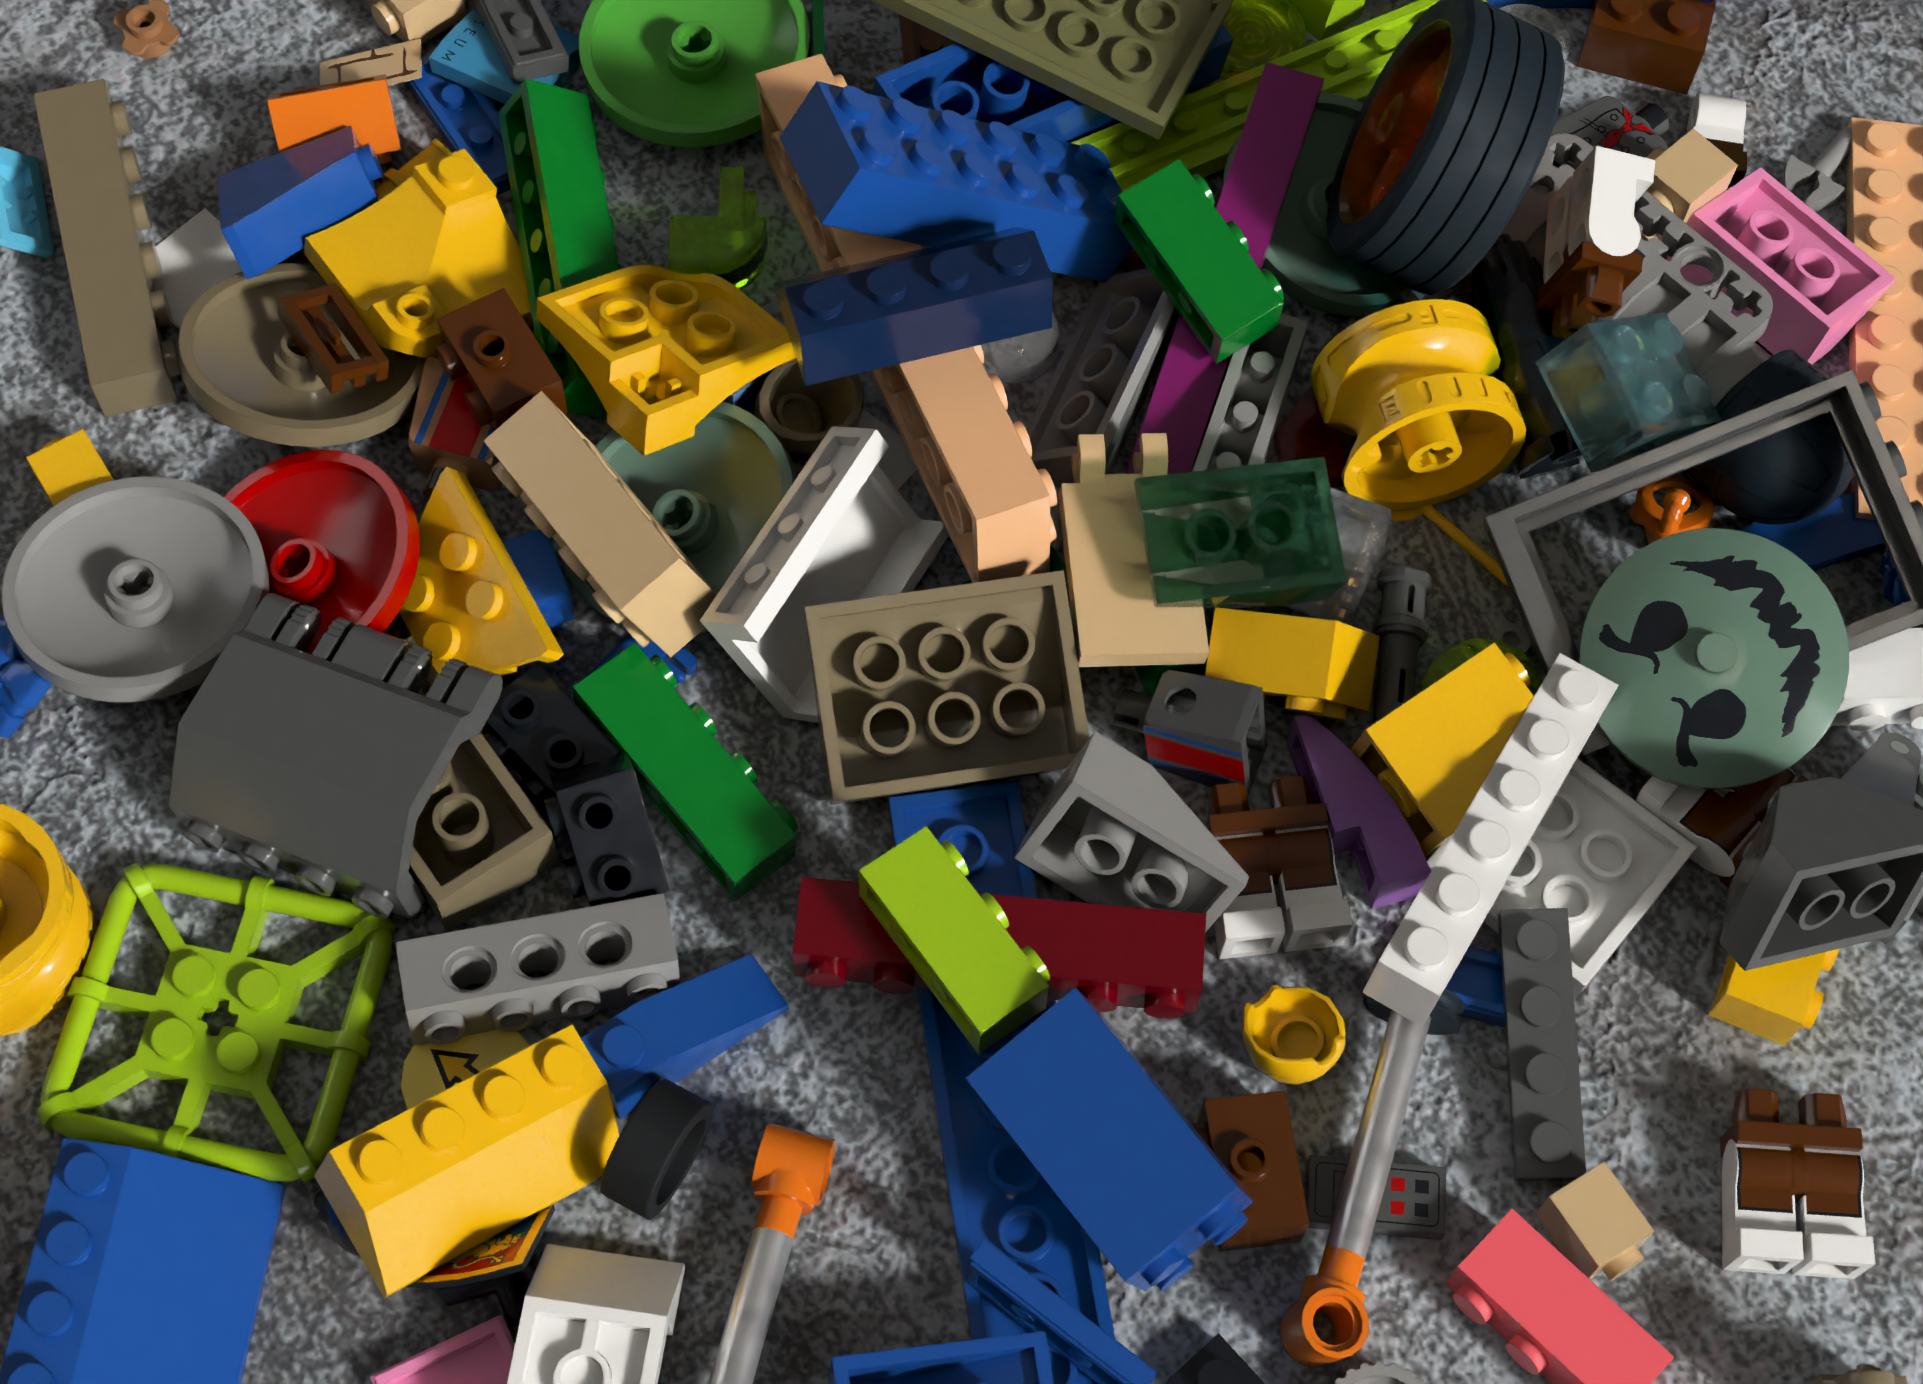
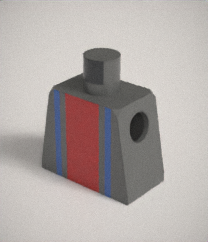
M1168 670L1161 675L1153 696L1124 689L1116 705L1114 725L1144 734L1148 760L1154 767L1211 788L1220 784H1245L1247 797L1249 796L1267 748L1262 687Z

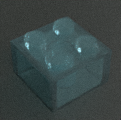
M1666 312L1587 323L1535 362L1591 473L1601 471L1722 421L1712 403L1709 387L1698 376L1683 347L1681 333L1670 322Z

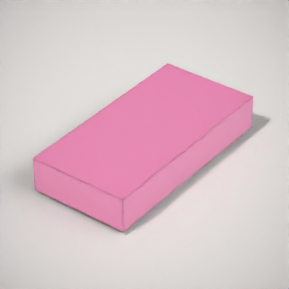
M501 1314L373 1374L370 1378L373 1384H507L515 1343Z

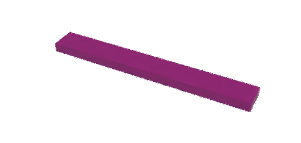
M1268 62L1265 64L1216 207L1226 223L1233 221L1241 229L1248 242V253L1260 270L1262 269L1324 83V78ZM1181 314L1179 315L1125 474H1135L1133 456L1135 452H1140L1139 438L1141 433H1166L1168 444L1167 479L1168 481H1186L1188 486L1232 355L1216 364Z

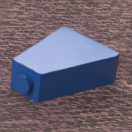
M352 126L218 176L221 231L247 280L259 276L303 249L305 237L334 226L379 201L375 179L383 177L381 165L370 143L360 146Z

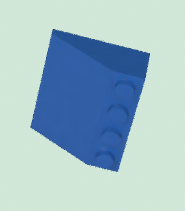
M63 1138L0 1371V1384H241L286 1191L284 1184L135 1147Z

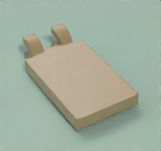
M1141 433L1139 438L1140 452H1135L1133 456L1135 474H1105L1106 452L1104 434L1078 435V453H1073L1071 458L1075 483H1061L1058 493L1078 667L1205 664L1209 655L1200 584L1151 576L1198 568L1191 522L1142 514V512L1190 506L1187 482L1168 481L1167 479L1168 444L1166 433Z

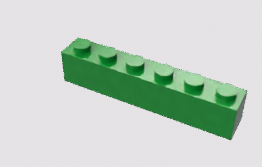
M525 78L498 112L535 338L562 379L567 413L607 420V412L585 374L562 344L536 319L538 297L622 269L617 260L613 238L614 222L609 215L604 189L605 173L600 167L596 145V125L591 117L587 94Z

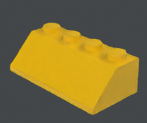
M570 1025L329 1150L314 1177L384 1299L602 1178L608 1158L619 1137L608 1083L574 1026Z

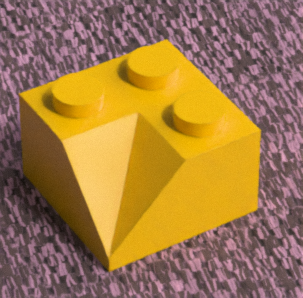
M1215 607L1205 676L1262 687L1263 701L1265 695L1286 698L1285 709L1306 712L1308 715L1315 717L1346 720L1347 709L1369 711L1380 636L1337 620Z

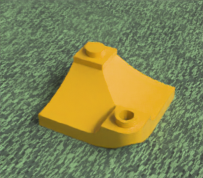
M465 148L414 166L413 175L379 201L334 226L305 237L304 255L328 285L336 283L375 341L386 349L422 358H427V356L438 358L435 347L443 344L437 319L502 288L506 290L528 327L533 326L521 248L497 201V187Z
M636 265L619 269L537 298L536 319L562 344L585 374L607 412L606 423L643 456L694 437L695 426L727 397L760 375L796 359L787 328L733 284L714 274H686L670 271L657 265Z

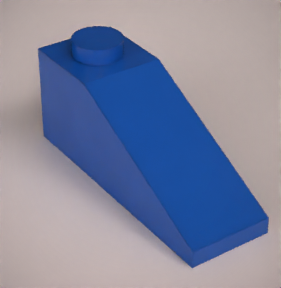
M749 954L634 1003L583 1036L581 1040L606 1079L613 1110L621 1120L636 1109L642 1098L654 1084L664 1078L676 1084L787 1011L789 1006L754 956Z

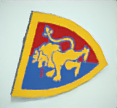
M554 1204L406 1287L440 1288L443 1301L447 1306L496 1294L508 1326H519L526 1291L518 1272L525 1270L555 1211Z

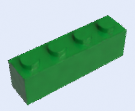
M633 643L573 686L574 703L621 750V754H627L634 767L641 791L731 900L735 902L795 857L797 842L795 831L798 830V825L790 811L780 800L774 798L769 802L754 785L758 781L757 776L744 756L737 750H733L728 754L714 737L717 734V728L708 713L696 702L688 706L674 689L678 686L676 678L666 663L657 655L649 659L640 647Z

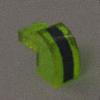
M720 167L718 216L671 215L669 270L686 274H714L727 280L739 290L749 286L763 270L768 253L766 216H757L756 191H746L744 167Z

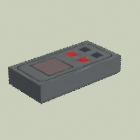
M1309 1156L1306 1170L1305 1197L1309 1219L1308 1228L1330 1230L1350 1158ZM1392 1162L1372 1234L1442 1240L1445 1235L1446 1167Z

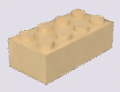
M542 390L483 440L499 460L491 468L494 474L515 497H521L527 505L524 509L526 514L549 539L553 537L561 547L558 551L559 555L581 580L584 581L586 579L595 590L592 596L603 610L617 624L621 622L643 648L653 641L671 658L705 629V626L699 620L718 593L596 446Z

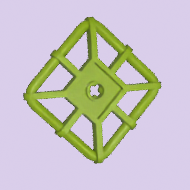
M138 862L122 869L125 876L117 882L108 898L81 977H74L67 993L72 1002L43 1081L40 1098L41 1106L36 1111L44 1129L55 1130L57 1133L71 1139L135 1147L269 1181L292 1182L301 1178L305 1184L314 1179L317 1168L333 1146L358 1062L365 1061L369 1053L371 1041L366 1036L391 958L392 934L395 931V925L391 918L388 916L387 919H381L370 915L357 907L352 901L275 886L272 878L255 875L249 881L170 864H147L140 867ZM155 890H165L244 906L245 910L231 952L227 953L185 944ZM138 899H140L170 951L156 996L107 985ZM269 912L353 929L351 932L292 966L254 958ZM364 954L340 1031L329 1032L293 1024L305 987ZM219 1007H228L229 1013L233 1017L238 1018L235 1026H223L219 1036L209 1035L210 1027L204 1022L210 1012H215ZM98 1009L148 1018L135 1056L70 1092ZM285 1047L332 1056L307 1138L303 1145L271 1091ZM147 1078L186 1085L174 1124L168 1131L87 1114ZM210 1091L256 1100L286 1154H275L195 1137Z

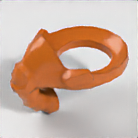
M1672 475L1637 490L1635 504L1631 506L1630 518L1635 523L1644 526L1645 535L1650 544L1675 533L1709 528L1708 526L1714 514V502L1710 495L1694 481ZM1665 487L1675 488L1666 492L1663 499L1664 509L1656 503L1653 497L1654 491ZM1690 493L1697 500L1699 509L1692 513L1684 514L1690 507L1691 497L1688 494Z

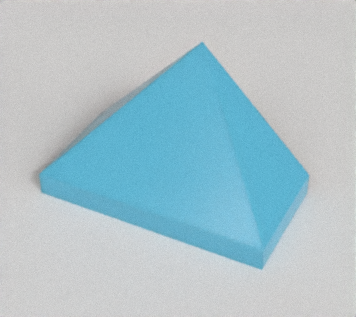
M0 146V246L48 259L54 253L38 158Z

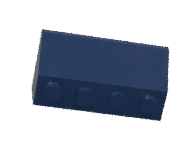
M1019 227L774 283L775 294L805 386L1052 328L1053 277L1034 230Z

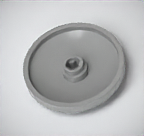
M157 476L123 478L101 483L73 494L49 509L32 524L15 546L8 560L2 583V607L8 629L21 656L36 673L52 685L74 695L97 701H148L185 691L206 679L233 633L244 630L262 599L269 594V573L261 542L252 524L234 504L220 494L204 486L175 478Z

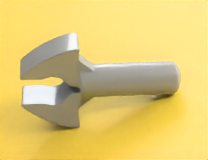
M1842 128L1813 163H1804L1791 154L1782 171L1780 183L1790 192L1796 186H1806L1808 183L1813 184L1812 193L1805 200V204L1815 212L1822 211L1836 204L1844 190L1843 186L1832 181L1831 176L1849 156L1852 128Z

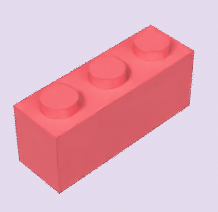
M1511 1209L1469 1253L1445 1283L1455 1292L1452 1298L1458 1308L1468 1318L1480 1325H1484L1487 1322L1507 1341L1505 1345L1506 1350L1518 1365L1531 1374L1538 1375L1542 1373L1552 1384H1651L1674 1358L1668 1350L1514 1209Z

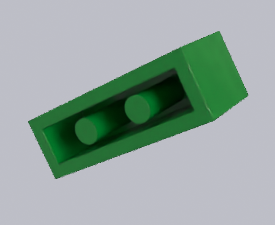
M1178 159L1118 194L1114 222L1217 364L1277 328L1284 305V294L1276 277L1268 269L1260 270L1249 255L1248 242L1241 229L1233 221L1226 223L1214 207V197L1206 181L1197 173L1191 175L1182 161Z

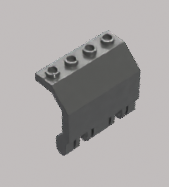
M269 593L262 599L244 630L233 633L178 723L168 806L184 825L183 835L189 841L207 851L217 853L221 846L239 853L238 856L242 861L263 873L274 874L278 868L294 874V878L298 883L319 895L329 897L334 890L352 897V902L370 915L387 919L389 914L393 913L414 922L426 900L424 894L409 873L416 821L459 745L480 734L499 700L503 685L502 677L499 674L474 665L469 666L466 662L453 658L449 659V662H445V666L442 667L441 673L435 678L426 696L420 695L419 692L424 685L425 679L428 678L431 665L433 664V656L431 655L432 652L429 651L430 649L419 645L414 646L408 641L361 624L356 625L352 621L340 617V619L336 618L335 621H332V624L328 626V631L323 634L313 653L308 654L307 651L313 643L312 640L320 630V611L305 604L303 606L297 601L278 594Z

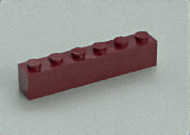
M801 877L792 952L794 976L805 977L808 983L826 988L844 986L846 981L873 983L875 989L892 994L909 993L913 991L914 987L928 988L860 897L859 882ZM991 894L1006 914L1009 921V927L1006 930L1020 949L1026 945L1030 946L1045 964L1050 975V980L1046 982L1049 985L1046 1004L1049 1000L1059 1001L1076 987L1099 1012H1110L1115 1010L1117 1006L1144 1008V1012L1149 1016L1164 1019L1178 1018L1183 1016L1185 1012L1196 1013L1203 985L1206 914Z

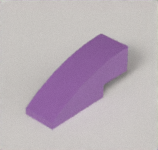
M1307 713L1294 716L1286 744L1297 775L1304 776L1314 804L1325 802L1328 817L1327 827L1332 838L1334 855L1351 851L1371 909L1416 898L1431 870L1414 832L1394 799L1371 770L1337 736Z

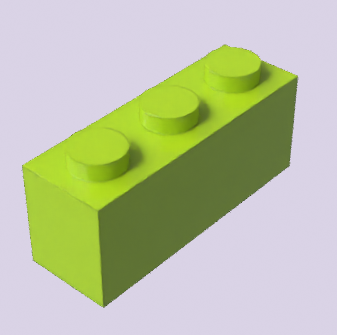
M926 826L859 870V895L975 1051L980 1054L1046 1009L1049 985L1046 982L1050 980V975L1038 954L1028 945L1020 949L1007 932L1006 928L1009 927V921L995 898L987 892L980 896L965 877L969 874V870L956 847L948 840L940 844Z

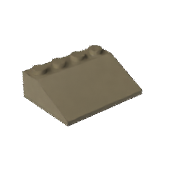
M1064 570L806 606L804 608L830 805L1065 771L1089 739Z

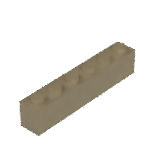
M104 79L34 93L89 382L105 417L178 401L173 377L181 375L179 352L174 339L165 341L163 327L173 325L164 290L155 291L152 278L162 276V269L154 242H145L142 230L152 228V222L143 193L134 194L132 183L142 181V175L133 146H124L122 136L132 134L123 99L112 101Z

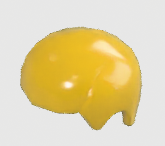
M1272 985L1256 1003L1251 1004L1247 1002L1243 1008V1047L1256 1069L1275 1082L1298 1085L1313 1081L1330 1070L1339 1060L1345 1049L1346 1031L1343 1017L1329 997L1307 986L1282 988L1279 985Z

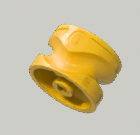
M1443 299L1419 300L1394 305L1372 313L1341 331L1322 349L1315 359L1311 370V385L1324 424L1357 437L1341 474L1348 494L1357 502L1368 507L1384 510L1421 508L1428 504L1442 503L1459 497L1488 482L1504 470L1519 454L1525 442L1526 427L1514 393L1504 382L1492 377L1493 374L1499 371L1501 359L1488 322L1479 310L1466 303Z
M0 804V1036L19 1033L43 1022L59 1011L70 1000L67 996L70 984L74 977H81L98 928L96 912L87 891L66 864L64 857L42 826L27 814L8 805Z

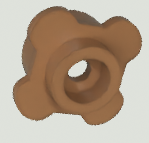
M151 0L147 5H138L131 10L122 9L116 13L113 22L116 29L123 31L125 39L122 42V46L126 53L141 58H156L165 54L178 40L179 31L175 25L169 22L170 8L165 1Z

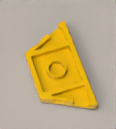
M446 467L441 472L418 523L420 533L418 567L407 599L399 611L412 638L419 646L430 649L429 651L432 652L431 655L433 656L432 665L438 674L441 673L445 662H449V659L453 658L466 662L469 666L474 665L499 674L501 677L517 673V666L538 660L550 663L559 660L564 655L561 647L464 472Z

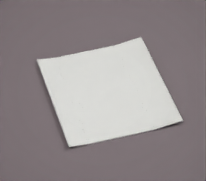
M204 208L156 246L162 276L152 278L155 291L164 290L172 322L180 329L187 310L204 291L217 282L242 272L221 231L220 221Z

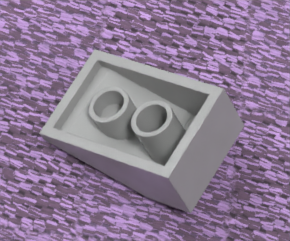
M1094 731L1037 807L1014 859L1088 903L1206 914L1205 933L1245 888L1249 879L1246 872L1151 764Z

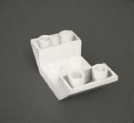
M547 1244L525 1294L507 1384H658L666 1336H673L685 1264Z

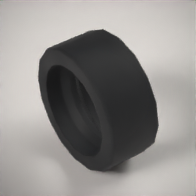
M666 1078L654 1084L631 1114L619 1135L606 1163L601 1178L600 1192L605 1197L647 1220L657 1216L683 1182L703 1144L712 1120L713 1106L711 1103Z

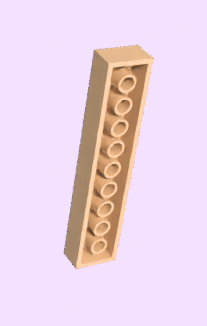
M823 54L755 73L764 156L820 271H828L929 247L822 225L781 142L780 135L816 81L839 87L847 86L842 74L833 76ZM981 345L870 371L973 583L1050 572V545L1057 542L1055 526L1050 515V507L1057 505V495L1053 481L1045 468L1036 469L1031 459L1032 446L1027 430L1020 420L1011 421L1006 411L1008 409V401L1003 384L997 374L988 376L983 366L984 355Z

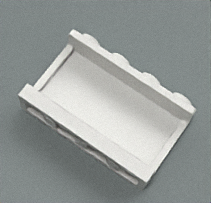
M836 426L830 428L699 620L783 718L818 723L804 608L806 606L912 592L927 568L935 561L938 551L949 536L943 521L920 519L879 467L878 462L889 445L878 430L874 428Z

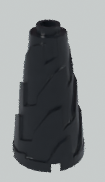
M1509 234L1500 235L1487 254L1474 267L1470 280L1478 310L1488 322L1501 359L1499 371L1493 374V376L1504 382L1514 393L1526 427L1525 442L1519 454L1511 462L1516 477L1519 476L1520 479L1543 476L1580 463L1578 457L1593 451L1596 457L1625 442L1635 433V428L1629 414L1624 411L1602 365L1597 358L1592 359L1585 343L1565 340L1551 335L1553 311L1537 308L1538 291L1544 285L1543 269L1535 257L1530 256L1523 241H1512Z

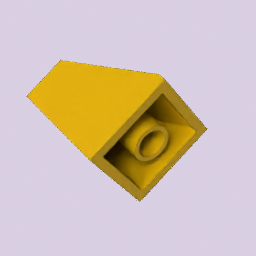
M1495 642L1368 727L1350 749L1371 770L1394 799L1414 832L1425 857L1455 832L1534 697L1528 689L1531 681L1524 666L1513 654L1509 652L1503 654Z

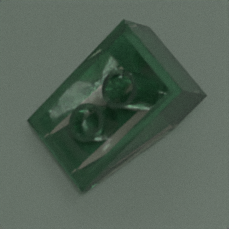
M1325 457L1136 478L1134 481L1155 607L1267 608L1325 601L1347 582Z

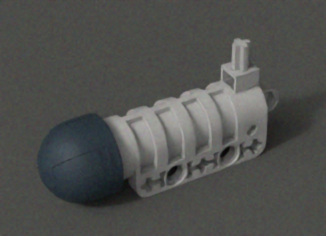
M1567 133L1555 134L1550 137L1545 153L1528 190L1511 220L1500 234H1509L1512 241H1523L1530 256L1536 258L1543 270L1548 202L1570 176L1573 177V172L1594 149L1582 138ZM1554 160L1561 164L1559 168L1553 166ZM1571 161L1575 163L1574 168L1564 163ZM1645 191L1635 202L1634 207L1640 233L1648 237L1658 233L1663 236L1662 241L1655 237L1650 238L1648 241L1640 239L1638 247L1632 253L1643 255L1642 272L1622 292L1621 308L1613 316L1599 317L1596 320L1595 335L1585 343L1592 359L1597 358L1607 377L1616 384L1617 391L1635 407L1646 409L1661 422V428L1674 440H1678L1827 380L1828 378L1796 351L1791 349L1784 350L1771 357L1755 343L1766 331L1772 314L1773 301L1769 292L1655 197ZM1667 254L1672 257L1670 261H1666ZM1691 264L1702 265L1711 272L1713 279L1704 284L1691 283L1681 275L1680 269ZM1472 271L1454 286L1436 294L1427 295L1407 287L1401 292V298L1407 303L1429 299L1449 300L1457 294L1469 305L1475 301L1470 280ZM1723 287L1728 288L1726 294L1721 291ZM1746 307L1753 310L1752 316L1746 312L1738 317L1731 313L1732 308L1737 311L1744 310ZM1829 413L1683 471L1684 474L1728 511L1749 521L1770 525L1794 523L1818 514L1830 506L1843 493L1854 475Z

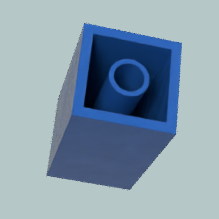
M1076 987L965 1078L1126 1283L1144 1291L1155 1285L1160 1291L1166 1290L1193 1267L1194 1264L1188 1258L1190 1254L1207 1240H1211L1215 1246L1220 1245L1233 1236L1248 1221V1218L1242 1211L1254 1201L1099 1010Z

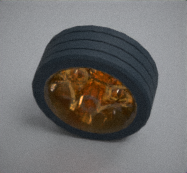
M1440 0L1432 5L1414 23L1394 50L1365 100L1348 137L1335 174L1326 217L1327 236L1335 254L1427 295H1433L1448 289L1469 274L1491 249L1511 220L1528 190L1545 153L1557 119L1564 87L1565 64L1560 42L1552 34L1482 0Z

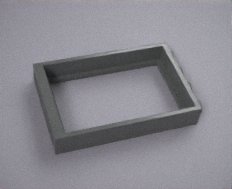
M1849 370L1486 516L1483 526L1545 676H1547L1559 653L1579 663V652L1531 539L1530 532L1829 413L1909 600L1846 625L1849 652L1922 624L1923 506L1918 500L1909 501L1900 478L1907 475L1906 466L1896 444L1892 440L1884 442L1875 419L1881 417V410L1870 384L1867 381L1859 384L1854 370ZM1597 724L1581 750L1579 757L1611 745L1599 730Z

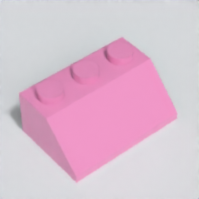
M1761 167L1695 211L1687 222L1692 229L1760 283L1771 295L1773 301L1772 314L1766 331L1757 341L1770 351L1773 356L1784 350L1791 349L1796 351L1811 365L1836 346L1891 287L1896 279ZM1668 255L1666 261H1670L1672 257ZM1691 264L1680 269L1681 275L1691 283L1704 284L1713 279L1711 272L1702 265ZM1723 287L1721 291L1725 294L1727 293L1728 288ZM1748 307L1741 311L1733 308L1731 310V313L1737 317L1745 312L1751 316L1753 315V310Z

